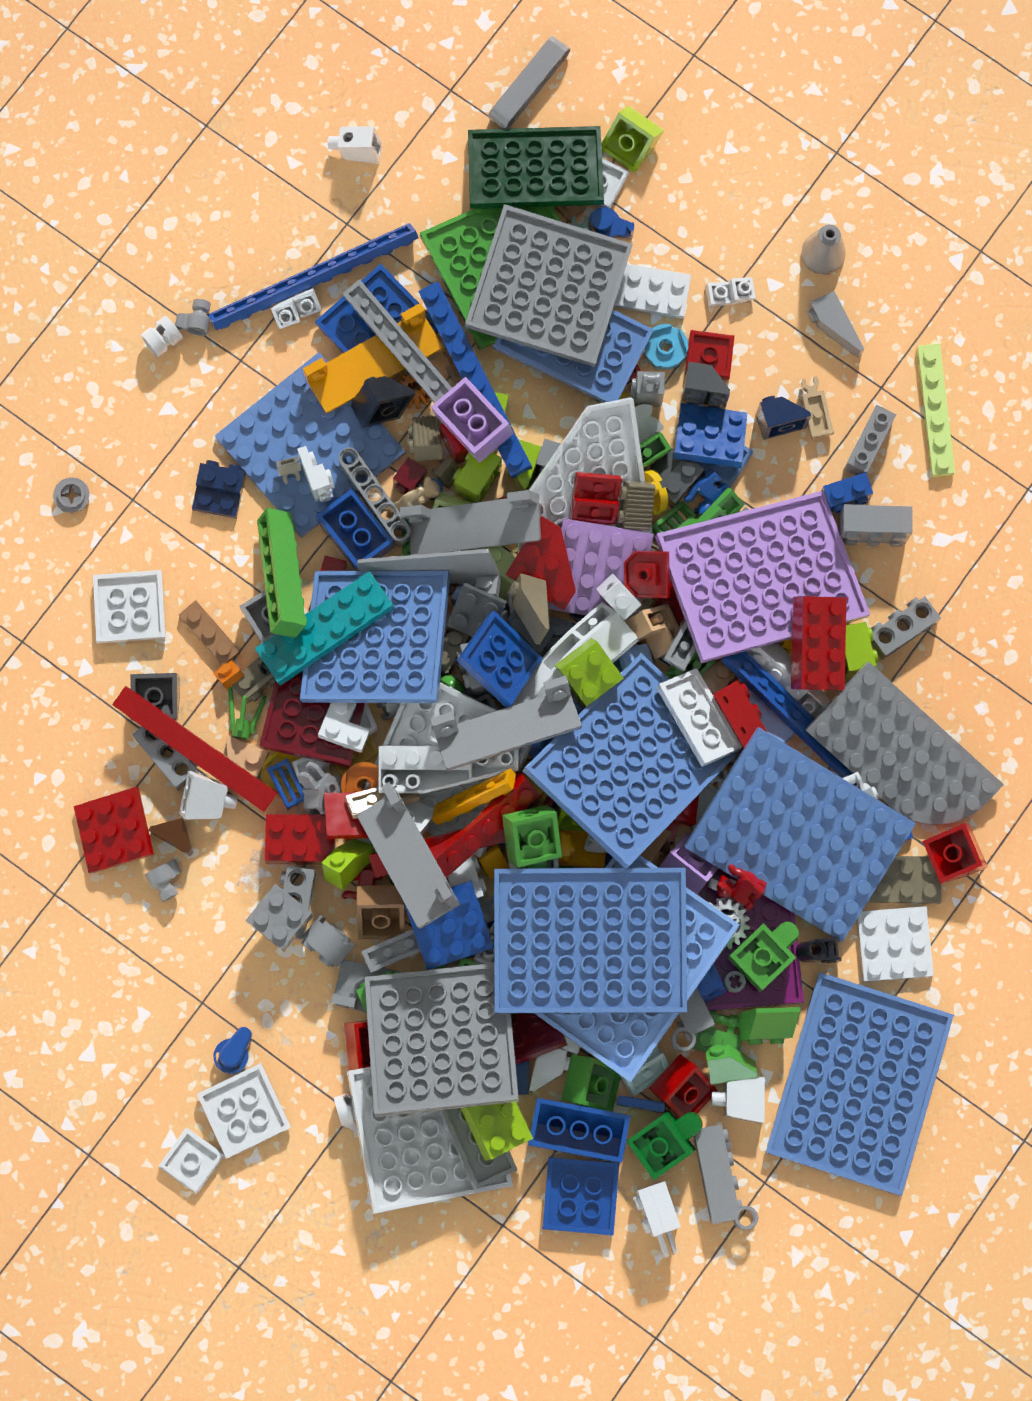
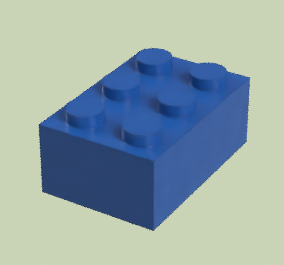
M350 489L316 515L320 527L355 571H360L357 566L359 559L381 558L395 548L394 540L353 489Z

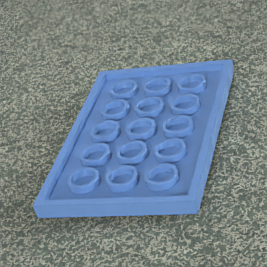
M612 310L595 367L501 338H497L493 349L605 403L619 400L654 329Z

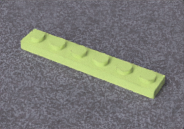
M940 344L918 345L916 349L931 477L953 476L955 468Z

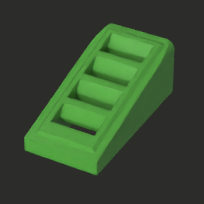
M681 501L652 525L653 540L657 543L656 534L669 531L664 525L665 523L673 530L684 527L692 518L697 519L698 516ZM678 511L687 518L686 521L677 513ZM671 517H673V518L680 524V526H678V525L671 519Z

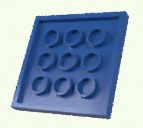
M379 264L361 280L396 323L401 321V313L419 304L382 264ZM344 296L315 321V325L342 353L376 335ZM425 310L427 321L435 334L438 333L430 314Z

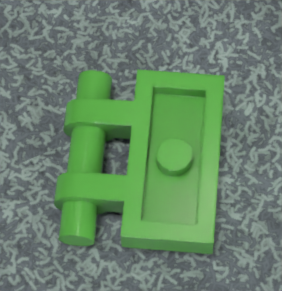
M710 1010L709 1013L714 1023L728 1025L727 1030L723 1032L714 1030L711 1027L696 1034V1042L692 1049L706 1052L705 1048H711L715 1045H730L740 1051L742 1042L740 1041V1035L734 1034L735 1027L739 1028L737 1015L730 1014V1016L717 1014V1011Z

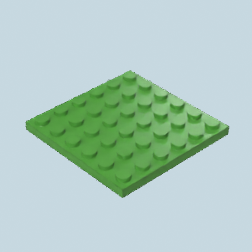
M553 206L516 207L561 222ZM503 208L472 209L424 230L419 235L465 323ZM468 328L479 351L495 344L498 338Z

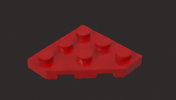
M541 515V540L524 543L505 575L514 581L517 580L520 573L545 580L547 601L564 611L576 592L575 582L562 528Z

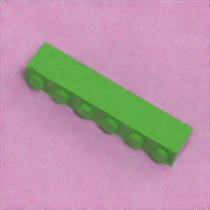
M267 507L257 519L270 633L296 638L306 627L307 618L304 613V598L302 597L301 590L302 580L299 575V560L297 559L295 525L292 521V513Z

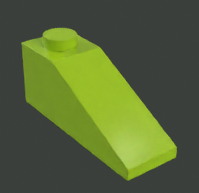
M352 839L336 847L322 862L325 880L344 890L370 863L369 854L376 853L374 846L357 839Z

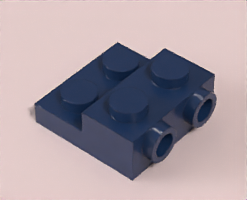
M207 460L206 464L200 463L192 510L237 519L246 479L245 471L241 470L242 467L229 464L228 468L220 467L218 462Z

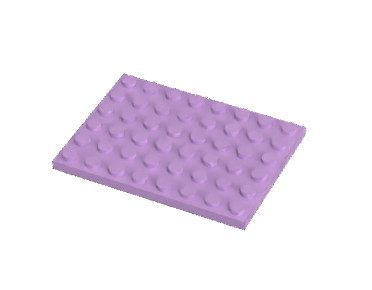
M823 491L657 533L655 536L660 551H669L670 579L701 663L792 639L793 597L795 596L847 597L846 623L865 619L871 615Z

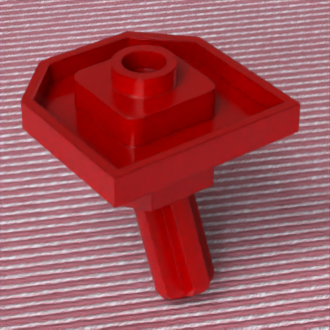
M634 551L624 562V586L634 597H670L669 551Z

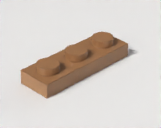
M196 600L178 614L221 665L233 660L241 653L238 647Z

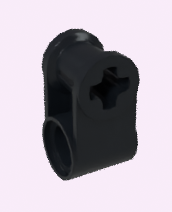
M840 938L814 939L801 942L796 948L797 958L804 963L841 962L842 957H839L838 950Z

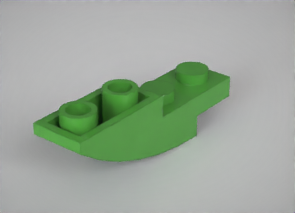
M727 488L697 520L692 518L685 526L738 513L745 504L732 489Z

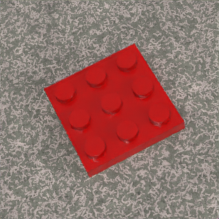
M138 787L73 806L88 873L93 874L154 855Z

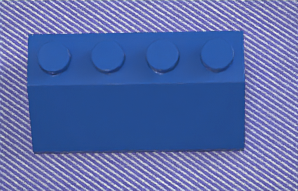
M537 1098L530 1131L533 1139L529 1140L528 1146L621 1164L631 1115Z

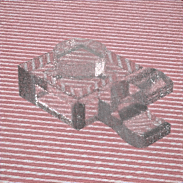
M253 849L250 864L242 863L237 887L261 891L266 871L264 868H259L263 855L262 851Z

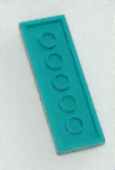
M368 571L306 613V627L296 638L275 634L257 646L255 650L281 686L395 609V607L372 573Z

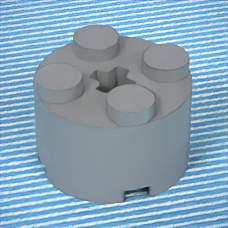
M320 915L304 933L301 943L308 950L317 951L320 954L318 958L326 966L333 968L335 965L338 967L356 944L353 942L348 943L351 939L332 922L330 924L325 921L326 918Z

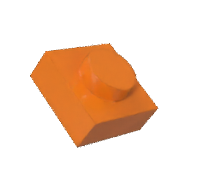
M232 660L220 666L213 673L226 690L245 676Z

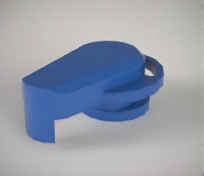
M598 208L589 216V231H592L591 222L596 233L612 238H629L634 233V222L631 223L620 218L610 208Z
M240 1027L230 1039H225L216 1046L213 1058L219 1070L227 1074H235L246 1066L249 1059L247 1048L252 1039L250 1029ZM217 1052L219 1053L218 1063L216 1061Z

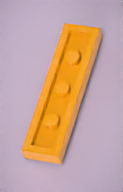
M510 768L435 804L432 820L436 825L450 822L460 814L468 813L481 804H487L500 795L508 794L513 790L516 774Z

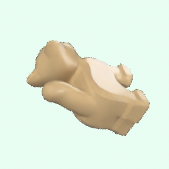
M427 477L422 487H418L416 490L403 495L395 503V506L399 512L401 507L426 506L431 498L438 497L440 487L437 482Z

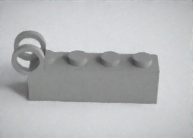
M698 989L694 991L687 1002V1012H680L678 1015L679 1021L676 1022L678 1029L671 1036V1045L678 1052H687L695 1045L696 1034L715 1025ZM684 1032L689 1035L691 1042L688 1047H681L677 1044L676 1036L678 1033Z
M722 1124L702 1128L694 1136V1142L710 1223L717 1224L733 1220L735 1226L739 1229L749 1230L754 1228L759 1219L757 1211L751 1206H743L741 1199L737 1200L735 1190H739L737 1177L732 1176L730 1168L734 1166L732 1153H727L726 1143H729L727 1129H723ZM742 1210L750 1211L753 1216V1220L748 1226H744L739 1222L738 1216Z

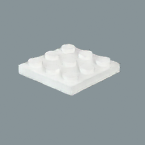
M162 570L93 575L97 644L166 639Z
M927 906L862 911L857 918L863 982L934 976Z
M262 1063L197 1094L226 1159L291 1128Z

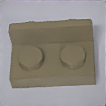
M258 657L242 671L245 676L232 685L241 697L247 696V704L251 701L254 703L264 695L263 691L267 687H274L275 678L271 673L268 676L266 674L263 675L258 669V664L263 661L261 657Z

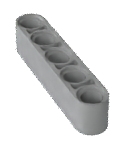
M551 36L492 107L488 118L501 128L509 129L565 61L571 49L554 36Z
M353 448L343 449L339 454L341 470L371 513L394 540V544L397 546L406 545L410 541L409 525L404 518L400 517V512L358 452ZM351 456L355 459V462L347 465L343 460ZM366 475L368 480L364 483H359L356 481V477ZM372 493L381 495L378 501H371L368 497ZM385 511H390L394 514L389 520L381 517ZM402 529L407 534L403 538H397L394 533L396 530Z

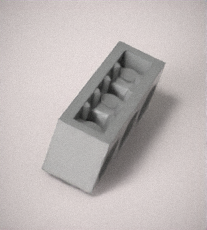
M876 404L843 470L855 476L865 472L867 474L897 414Z
M926 596L920 600L918 597L914 598L906 604L907 609L902 612L898 609L888 616L889 621L883 625L879 622L871 627L873 632L871 645L882 660L940 621L941 617ZM921 609L925 611L926 618H919L916 615V610ZM897 623H906L908 630L901 631L897 627ZM880 634L887 635L889 643L884 644L880 642L878 636Z
M141 727L132 736L177 791L185 786L188 771L199 774L196 769L198 765L161 739L148 740L147 735L150 731ZM165 748H172L174 752L171 757H162V751ZM180 765L188 767L185 775L180 776L176 774V769Z
M287 866L286 871H282L280 885H284L283 890L290 896L298 898L300 904L310 911L316 871ZM302 875L304 877L303 883L300 886L292 885L291 879L293 876ZM307 925L303 928V930L299 933L295 940H303L302 936L307 930Z

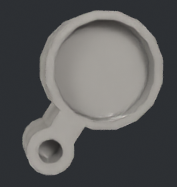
M194 299L192 304L193 313L177 314L175 321L177 329L186 330L188 333L197 336L207 335L210 324L207 313L210 311L211 303L204 299Z
M175 859L145 874L151 887L159 890V897L162 902L179 894L176 887L171 885L172 879L182 871Z

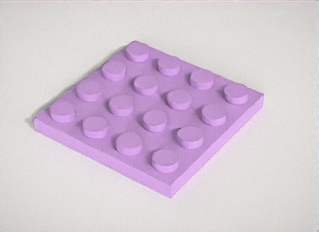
M563 518L561 528L576 592L564 611L549 601L548 609L587 615L601 602L612 608L596 588L612 573L624 585V562L634 551H651L654 534ZM635 597L641 603L642 597ZM639 608L634 614H632L629 618H631L632 616H634V615H636L637 613H639L640 608Z

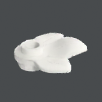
M641 404L635 407L639 442H643V439H647L654 432H660L664 428L658 419L651 416L652 405Z

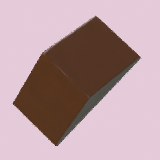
M183 818L150 826L149 832L185 854L192 855L193 851Z

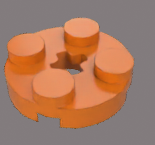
M360 762L350 767L341 780L342 793L363 791L358 786L359 783L363 782V779H367V782L371 783V788H367V790L379 787V767L370 762Z

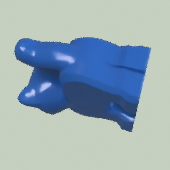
M708 469L703 477L696 480L683 500L689 503L695 498L696 494L700 495L704 501L698 505L694 513H698L701 516L729 486L721 482L716 487L715 482H719L722 479L716 472Z

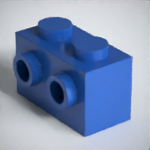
M866 472L825 485L821 490L825 494L831 513H840L844 504H867L873 495Z

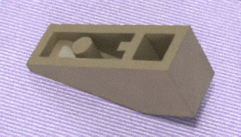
M520 573L516 582H512L509 594L512 595V606L535 644L540 645L549 631L546 581Z

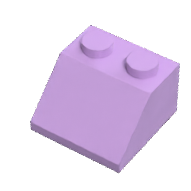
M687 832L659 868H686V887L698 895L718 870V867L684 847L691 836V833Z

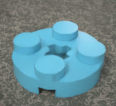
M661 324L652 328L654 329L643 352L647 361L655 369H673L679 366L686 358L688 351L687 337L682 330L672 327L673 325ZM662 342H666L667 345L671 344L672 347L669 348L668 352L660 349Z

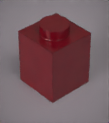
M407 457L393 477L394 488L403 495L416 490L427 476V469L410 457Z

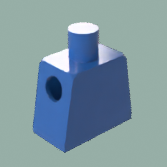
M713 964L697 987L706 1003L727 993Z

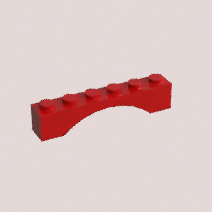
M519 771L515 772L516 777L511 792L494 798L460 832L446 841L429 848L445 878L504 828L502 815L522 811L540 796L532 784Z

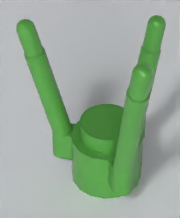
M232 686L228 688L229 731H232L231 737L249 739L250 734L254 735L256 724L267 699L266 696L262 697L252 723L249 725L250 720L245 719L247 696L244 695L242 697L240 717L236 718L235 723Z

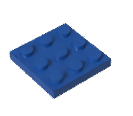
M681 403L674 458L741 468L748 413Z
M492 611L485 618L457 661L507 708L513 704L543 657L495 611Z
M472 880L451 887L460 903L459 906L421 929L417 927L405 905L427 970L494 948V943Z
M548 1157L542 1229L614 1236L619 1163Z

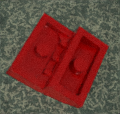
M576 472L570 519L615 525L620 506L618 497L622 484L621 476Z

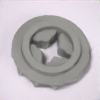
M69 477L61 480L56 485L53 499L56 506L63 512L73 514L74 512L82 511L88 505L90 492L86 483L81 479ZM71 487L74 493L79 495L74 497L73 504H71L68 497H65L70 494Z

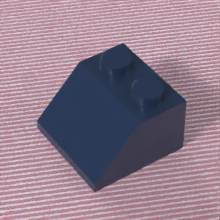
M768 396L759 403L756 418L762 438L766 440L806 429L811 413L782 396L777 398L775 396Z

